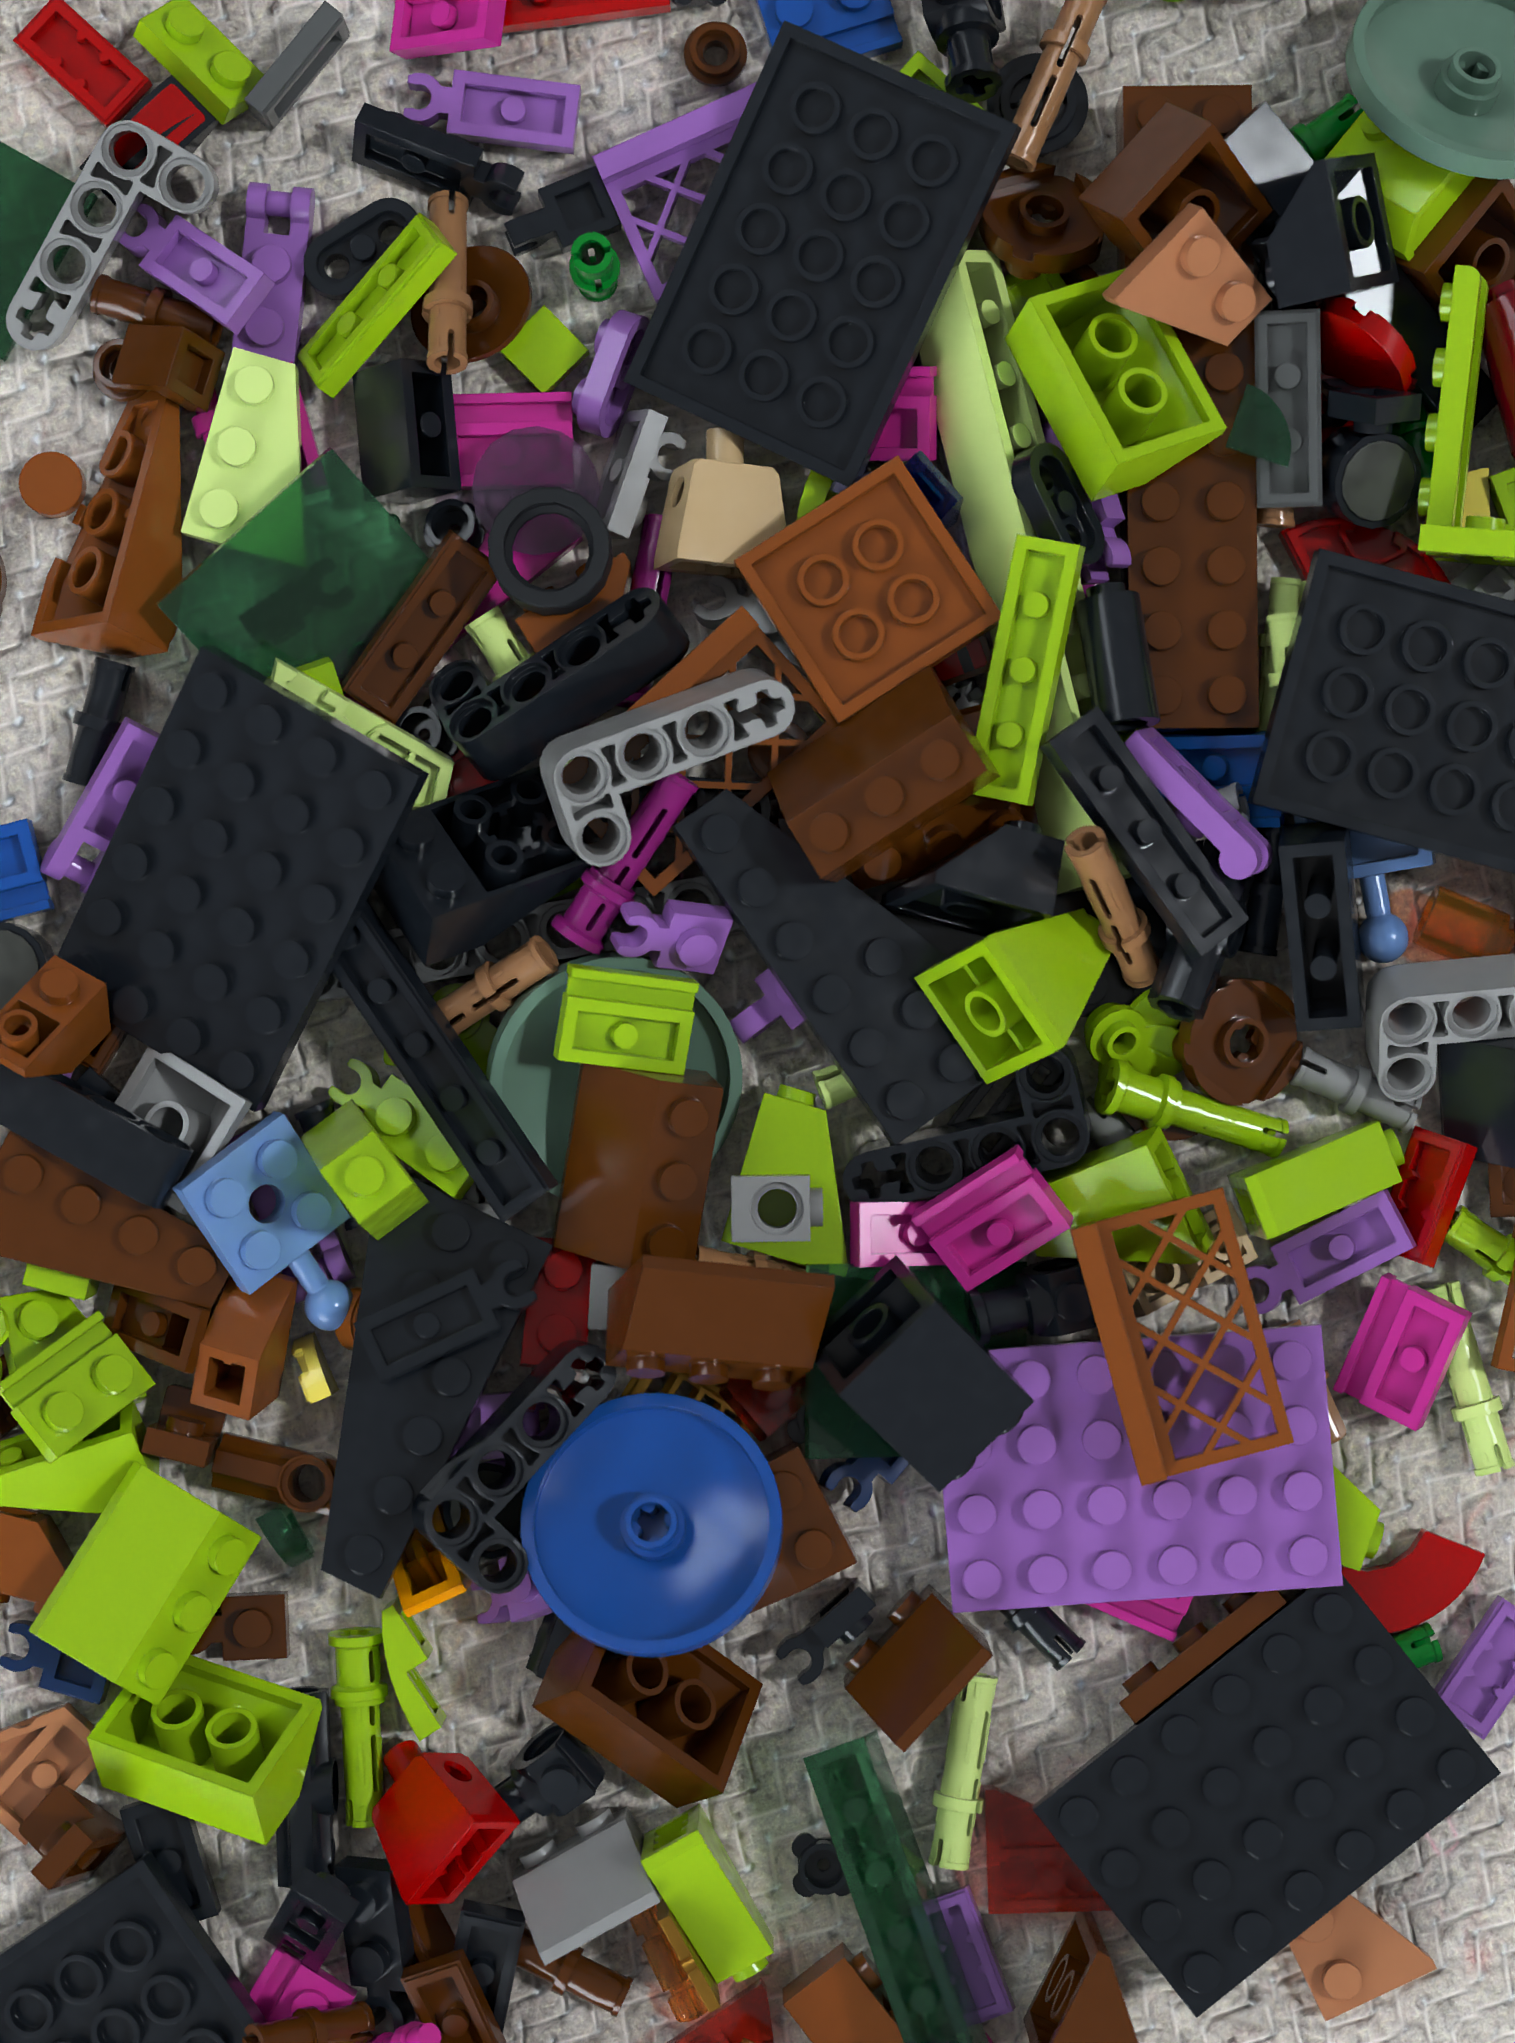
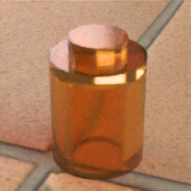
M1437 885L1431 892L1421 912L1412 943L1449 959L1510 954L1515 942V930L1508 928L1510 914Z

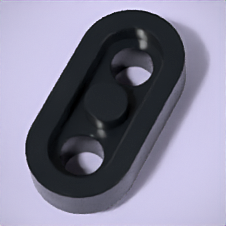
M382 198L374 201L315 238L305 252L303 263L306 277L313 289L327 299L344 300L390 246L381 241L383 230L389 226H397L404 230L417 215L416 211L408 203L400 199ZM338 259L347 261L349 263V271L344 277L334 279L327 275V269L331 262Z
M1040 443L1019 453L1012 464V488L1017 498L1021 501L1038 538L1085 547L1082 568L1097 562L1104 551V532L1066 454L1059 447L1051 443Z

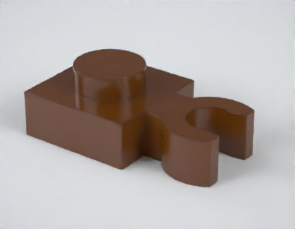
M288 1591L228 1593L221 1604V1612L215 1613L190 1655L203 1652L212 1643L222 1642L223 1661L288 1658L290 1655Z

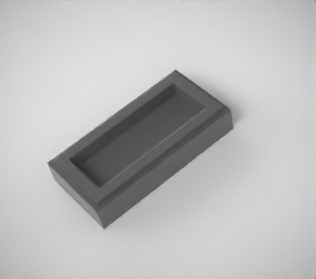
M326 0L244 99L252 116L269 130L271 128L274 129L350 37L343 14Z

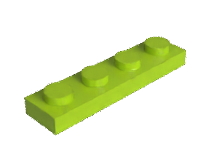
M1021 534L1016 535L976 738L1000 777L973 795L1033 806L1044 754L1040 746L1046 743L1085 553V547L1081 545Z

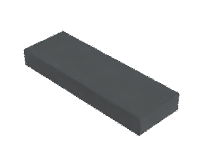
M1320 308L1261 311L1254 318L1257 508L1322 507Z

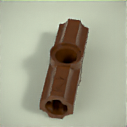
M225 1432L215 1453L211 1470V1487L284 1504L297 1512H316L329 1516L337 1459L326 1452H307ZM307 1464L318 1467L325 1478V1489L318 1499H311L305 1496L298 1484L300 1472Z

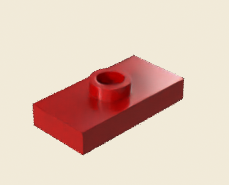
M50 0L13 39L17 47L106 128L121 121L153 86L149 78L64 0Z
M1417 1126L1414 1127L1404 1154L1405 1164L1399 1167L1402 1182L1392 1186L1390 1195L1417 1246L1399 1256L1434 1268L1478 1150L1477 1147Z

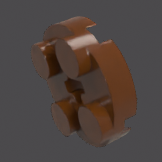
M1037 163L1035 170L1031 173L1021 172L1011 167L1002 171L978 223V228L987 248L999 259L1005 261V267L1011 275L1019 279L1030 280L1037 278L1041 273L1056 274L1072 271L1083 265L1092 264L1099 258L1104 232L1078 199L1092 183L1088 178L1076 172L1074 181L1063 176L1054 175L1056 165ZM1040 214L1045 220H1052L1054 222H1039L1033 219L1032 215Z
M1218 977L1203 1020L1195 1019L1190 1023L1181 1021L1179 1032L1175 1035L1172 1043L1174 1058L1182 1064L1188 1081L1204 1096L1231 1106H1244L1243 1104H1248L1255 1100L1263 1102L1270 1099L1287 1086L1293 1078L1302 1057L1303 1042L1297 1040L1294 1003L1286 993L1268 982L1254 978ZM1246 1024L1249 1030L1245 1038L1251 1046L1246 1053L1235 1051L1232 1054L1230 1051V1038L1235 1030H1241Z

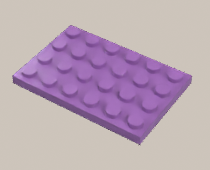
M1308 1324L1262 1328L1294 1443L1168 1476L1167 1480L1141 1486L1101 1340L988 1348L989 1352L1014 1376L1034 1402L1024 1411L1020 1422L1011 1431L999 1435L976 1457V1461L968 1473L957 1480H952L943 1489L953 1613L1343 1586L1321 1325ZM1228 1330L1209 1363L1242 1381L1256 1357L1252 1342L1234 1331ZM1216 1331L1170 1335L1168 1339L1195 1355L1202 1357ZM1141 1337L1148 1358L1157 1341L1150 1337ZM1164 1346L1150 1370L1154 1385L1179 1398L1197 1364ZM1205 1369L1186 1403L1219 1421L1238 1387ZM1258 1370L1250 1386L1266 1394L1260 1370ZM1246 1392L1227 1426L1249 1439L1276 1432L1270 1406ZM1158 1396L1164 1421H1166L1174 1405ZM1181 1410L1168 1433L1175 1459L1202 1452L1215 1428ZM1222 1433L1214 1448L1238 1441Z

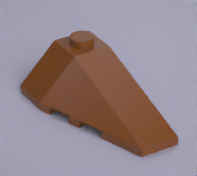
M147 391L139 398L127 402L99 463L100 472L105 476L104 481L88 506L80 503L72 523L81 527L78 537L66 562L55 557L47 574L31 636L39 640L124 658H135L168 652L169 644L176 634L178 627L177 613L183 594L180 406L156 391Z

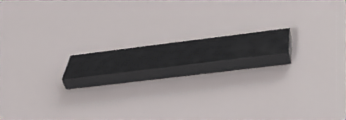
M1264 101L1256 105L1223 138L1273 209L1270 214H1275L1278 219L1282 217L1314 160L1268 103ZM1396 264L1400 282L1334 296L1350 298L1357 302L1351 309L1358 311L1363 316L1370 310L1380 314L1401 334L1413 353L1417 368L1411 374V378L1417 380L1412 392L1422 394L1421 402L1428 413H1438L1441 387H1433L1432 368L1436 348H1446L1448 326L1440 321V316L1402 269ZM1481 367L1479 369L1473 428L1497 405L1492 382Z
M367 901L340 954L333 973L503 1223L559 1184Z

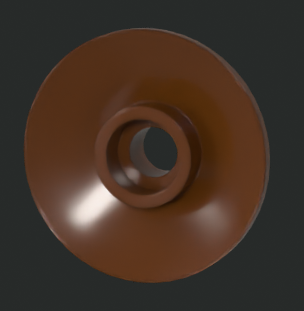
M478 245L467 247V294L473 300V316H471L466 330L468 363L486 359L511 343L526 323L531 309L532 286L527 272L513 255L493 246ZM429 288L413 305L410 315L413 331L427 351L428 323L422 317V302H424L425 295L429 293ZM483 310V312L480 315L473 318L477 312ZM442 356V360L447 361V356Z

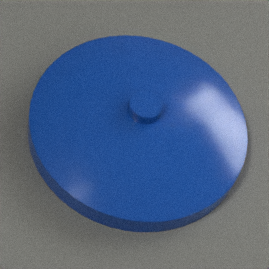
M640 1393L623 1396L598 1405L531 1477L527 1483L522 1503L521 1542L528 1558L527 1569L543 1600L554 1614L580 1637L596 1646L628 1656L666 1657L701 1648L727 1634L753 1610L765 1593L777 1567L782 1548L783 1511L781 1498L772 1470L758 1445L741 1426L723 1412L703 1402L675 1394Z

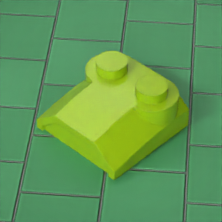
M1363 111L1325 159L1375 153L1394 255L1409 262L1415 255L1414 251L1474 177L1438 167L1408 152L1384 134Z

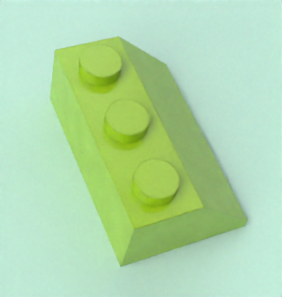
M1126 268L1030 297L1004 338L1091 502L1148 483L1222 435L1227 429L1172 326L1106 301L1102 293Z
M134 1460L28 1631L111 1682L159 1706L262 1537Z
M190 1655L159 1706L123 1688L88 1735L87 1741L102 1787L266 1846L300 1796L322 1704L321 1700L316 1697Z

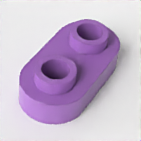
M619 310L611 319H605L599 326L594 341V360L587 378L579 382L572 398V412L574 415H577V424L580 430L603 438H610L618 430L624 412L627 411L635 390L634 386L623 380L650 322L649 318L626 310Z

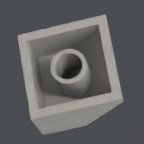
M628 1806L612 1814L609 1807L601 1808L586 1816L575 1825L578 1831L576 1835L557 1845L553 1838L545 1839L533 1845L519 1856L522 1864L515 1868L511 1882L538 1954L544 1965L553 1962L661 1902L660 1893L640 1862L644 1836Z

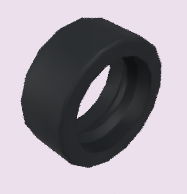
M560 487L532 488L512 498L496 515L488 537L489 564L503 592L521 608L543 616L569 614L589 604L604 588L613 564L611 537L598 509L581 494ZM558 514L570 518L582 528L588 540L589 557L584 571L574 582L561 588L543 589L531 585L518 573L513 562L512 547L518 531L527 521L540 515Z

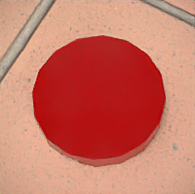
M1345 297L1326 298L1314 308H1320L1321 371L1325 375L1340 378L1352 386H1380L1409 392L1414 390L1417 380L1411 378V374L1417 368L1413 353L1401 334L1384 317L1374 313L1372 310L1363 316L1358 311L1351 309L1357 302Z

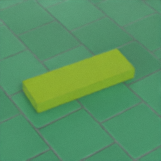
M420 212L410 221L298 353L297 358L317 388L333 399L457 255V252L436 224Z

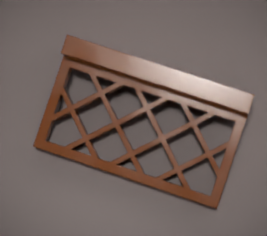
M743 606L732 613L627 710L630 711L722 677L727 671L728 674L736 672L737 662L756 646L774 665L773 678L782 683L783 675L799 693H791L794 701L807 702L824 721L806 740L779 739L778 734L753 744L770 746L769 771L779 765V746L797 747L782 761L784 762L838 726L817 691L758 627L757 621ZM763 692L756 693L757 699L762 700L763 698L768 697V695H766ZM726 705L727 711L733 710L732 707ZM687 721L686 727H685V735H686V738H687V739H695V738H698L699 736H701V735H691V734H688V721ZM636 734L629 739L624 748L625 761L629 762L632 758L633 761L641 758V750L649 744L648 734ZM733 752L724 755L723 782L692 781L699 788L728 789L730 792L731 790H750L741 798L750 807H753L773 789L768 774L758 784L731 782ZM586 756L575 757L563 768V783L573 784L585 776L589 766ZM686 769L679 772L686 777ZM655 781L645 784L644 786H652ZM639 787L631 791L630 817L639 806ZM684 808L676 819V823L684 818ZM595 818L587 824L600 839L607 832L608 823H604L600 818ZM676 834L674 860L655 878L644 868L637 879L653 897L694 861L687 850L682 852L683 845Z
M1223 1187L1069 1228L1141 1486L1167 1480L1168 1476L1294 1443ZM1213 1204L1220 1231L1207 1254L1173 1236L1186 1211ZM1175 1214L1166 1231L1149 1222ZM1139 1224L1162 1237L1143 1271L1119 1258L1112 1231ZM1169 1242L1203 1260L1184 1294L1150 1276ZM1223 1242L1230 1267L1214 1259ZM1210 1265L1233 1277L1238 1294L1225 1317L1191 1299ZM1122 1269L1139 1278L1130 1295ZM1146 1282L1179 1300L1161 1335L1137 1322L1134 1314L1133 1304ZM1187 1305L1220 1324L1202 1357L1195 1355L1168 1339ZM1240 1306H1242L1248 1331L1232 1322ZM1227 1329L1252 1342L1256 1357L1242 1381L1209 1363ZM1140 1332L1157 1341L1148 1358ZM1164 1346L1197 1364L1179 1398L1154 1385L1150 1370ZM1205 1369L1238 1387L1219 1421L1186 1403ZM1258 1370H1260L1266 1394L1250 1386ZM1246 1392L1270 1406L1276 1432L1249 1439L1227 1426ZM1158 1396L1174 1405L1166 1421H1164ZM1181 1410L1215 1428L1202 1452L1175 1459L1168 1433ZM1222 1433L1238 1441L1214 1448Z

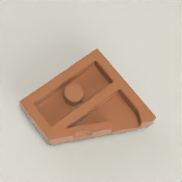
M1191 203L1184 207L1102 293L1106 301L1225 346H1228L1272 300L1205 210Z
M69 1702L0 1729V1823L24 1845L28 1841L20 1834L18 1829L21 1823L55 1786L62 1784L75 1791L96 1768L87 1741L88 1735L95 1726Z
M1351 1894L1289 1943L1290 1949L1325 2021L1437 1969L1433 1959L1427 1952L1413 1944L1394 1929L1384 1918Z

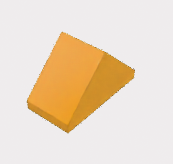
M441 1504L436 1507L432 1516L433 1528L437 1532L448 1531ZM417 1529L393 1575L402 1610L407 1618L466 1592L472 1583L471 1580L466 1578L427 1541Z

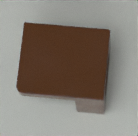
M128 324L112 376V383L122 389L156 391L188 411L208 412L225 352L184 326Z

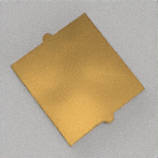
M661 1897V1902L656 1904L658 1923L708 2012L711 2013L721 2007L718 1984Z

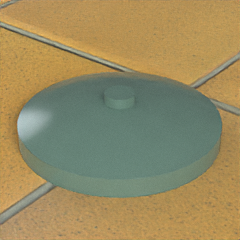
M1368 0L1360 11L1349 36L1345 53V67L1352 92L1369 119L1402 148L1438 167L1473 177L1515 179V0Z
M617 952L587 955L557 967L558 971L547 975L526 989L505 1014L491 1044L487 1060L486 1077L559 1185L550 1190V1193L557 1197L560 1195L581 1063L559 1061L553 1055L563 991L565 992L568 978L566 973L568 963L691 978L685 972L656 968L650 957L645 955L625 957ZM699 984L698 993H695L693 1005L695 1013L685 1069L707 1071L724 1088L712 1155L713 1159L723 1146L736 1119L741 1099L743 1070L737 1038L728 1018L715 999Z

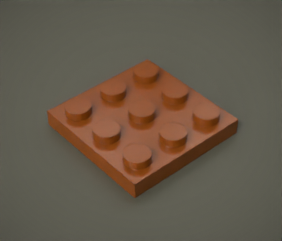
M898 455L734 560L737 570L838 725L929 665L931 667L936 666L999 624L1000 610Z

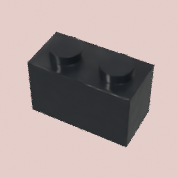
M399 358L356 372L353 375L363 501L414 504L462 490L452 376L446 374V362H442L440 374L430 370L426 365V360Z

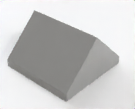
M149 1046L115 1101L117 1105L179 1138L193 1148L194 1151L178 1183L227 1147L252 1105L250 1100L171 1052L160 1054ZM173 1191L167 1205L186 1215L188 1211Z

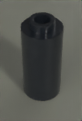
M1106 582L1091 586L1086 590L1087 597L1078 601L1075 607L1092 708L1098 705L1117 734L1152 727L1158 724L1161 719L1140 594L1136 591L1126 590L1123 582Z

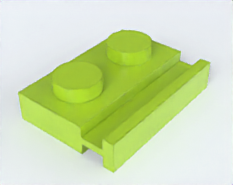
M568 963L565 992L563 991L553 1052L557 1060L684 1075L695 1013L693 1011L695 993H698L699 983L695 979Z
M99 1310L0 1382V1396L12 1409L11 1415L50 1464L156 1384L117 1333L113 1335L102 1320L105 1317Z

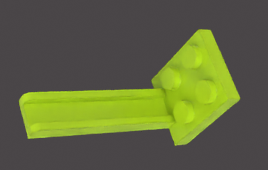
M1455 265L1453 283L1444 282L1440 297V321L1449 323L1446 348L1437 347L1433 360L1432 384L1433 387H1441L1439 412H1430L1426 423L1425 450L1426 452H1434L1431 478L1423 477L1419 487L1418 515L1427 517L1426 524H1421L1418 551L1426 552L1427 556L1435 557V560L1440 562L1492 566L1500 564L1505 567H1515V531L1513 525L1505 524L1506 520L1502 518L1466 516L1465 527H1462L1489 287L1487 281L1476 268L1467 265Z

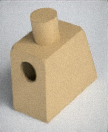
M722 427L710 428L706 431V459H691L673 470L669 480L654 557V570L704 576H722L744 580L737 570L734 560L786 527L779 473L773 467L744 464L745 438Z

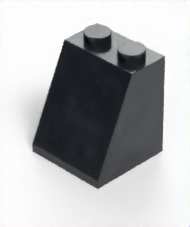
M897 1255L875 1274L824 1325L815 1358V1363L837 1394L939 1493L952 1480H957L968 1473L973 1467L976 1457L999 1435L1011 1431L1020 1422L1024 1411L1034 1402L1014 1376Z

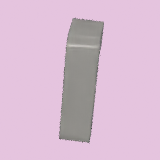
M124 120L108 126L100 136L8 307L6 327L11 338L18 345L29 350L52 349L62 344L69 336L92 293L96 280L107 266L143 197L147 195L169 209L183 214H200L214 204L220 190L219 178L214 168L202 158L143 124ZM127 133H138L147 144L148 153L146 160L140 167L134 170L124 169L115 158L114 149L116 143L121 136ZM185 166L196 167L202 173L205 182L203 194L192 203L180 202L174 196L171 187L173 175L177 170ZM100 189L107 190L113 196L117 209L114 219L103 227H97L90 223L84 212L86 198L90 193ZM66 246L76 247L82 253L86 265L83 276L72 284L63 282L54 270L55 256L60 249ZM42 281L51 290L71 296L68 305L62 300H53L46 314V319L54 325L52 332H38L33 337L29 333L32 329V323L25 318V314L28 309L40 310L51 293L38 290V286Z
M754 668L742 669L561 735L549 742L541 754L539 762L540 773L560 834L565 843L590 865L608 866L622 859L629 850L632 838L620 794L769 739L783 732L792 722L795 712L794 698L790 690L762 670ZM762 691L768 697L759 701L760 712L753 714L747 709L757 704L756 693ZM726 703L727 705L732 707L733 710L727 711L723 704ZM699 711H708L710 721L707 730L698 738L687 739L685 727L689 718ZM636 734H648L649 746L643 757L636 761H625L624 748L629 739ZM586 756L589 766L585 776L573 784L563 783L562 772L567 762L574 757ZM599 817L607 818L608 828L603 838L596 843H583L582 833L588 822Z
M1515 953L1392 965L1375 973L1368 982L1365 1008L1366 1055L1380 1090L1386 1097L1394 1101L1409 1102L1417 1100L1428 1093L1434 1085L1436 1077L1438 1044L1515 1037ZM1473 996L1466 1002L1458 1003L1464 998ZM1410 1002L1403 1008L1394 1009L1400 1004ZM1407 1058L1400 1063L1393 1064L1400 1059Z

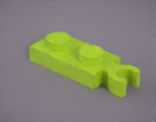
M350 1058L346 1065L360 1075L361 1085L355 1093L349 1095L343 1090L331 1086L327 1092L332 1100L343 1106L353 1099L360 1110H365L363 1114L395 1156L447 1194L461 1201L474 1181L409 1084L391 1073L381 1087L379 1075L373 1067L360 1060Z

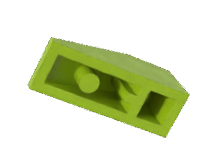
M133 1401L51 1464L26 1433L1 1440L0 1507L98 1514L103 1512L134 1460L159 1475V1456L141 1452L147 1429L135 1402Z

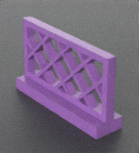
M756 82L592 156L656 304H658L667 282L661 283L653 265L662 238L684 246L687 239L686 236L666 229L678 197L686 198L701 205L706 195L683 187L690 166L704 158L721 163L724 153L719 151L728 147ZM678 170L674 183L662 179V177ZM646 184L670 192L657 225L632 216L623 195ZM638 229L653 234L648 250Z

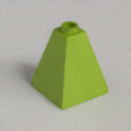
M1084 908L993 933L914 977L986 1085L1057 1052L1066 1045L1112 953L1105 949L1098 936L1100 922L1092 915L1087 914Z

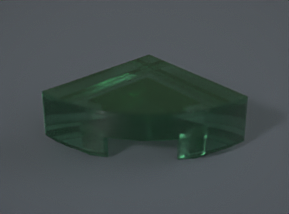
M1247 384L1226 448L1288 468L1291 456V437L1286 419L1269 395Z
M279 1503L255 1519L271 1546L290 1567L295 1568L314 1557L313 1553L315 1551L292 1509L288 1508L287 1505Z

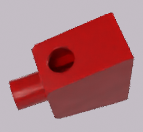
M404 1741L392 1747L383 1758V1762L394 1783L374 1806L372 1820L404 1903L406 1905L452 1904L521 1822L469 1757L461 1753L422 1752L416 1741Z

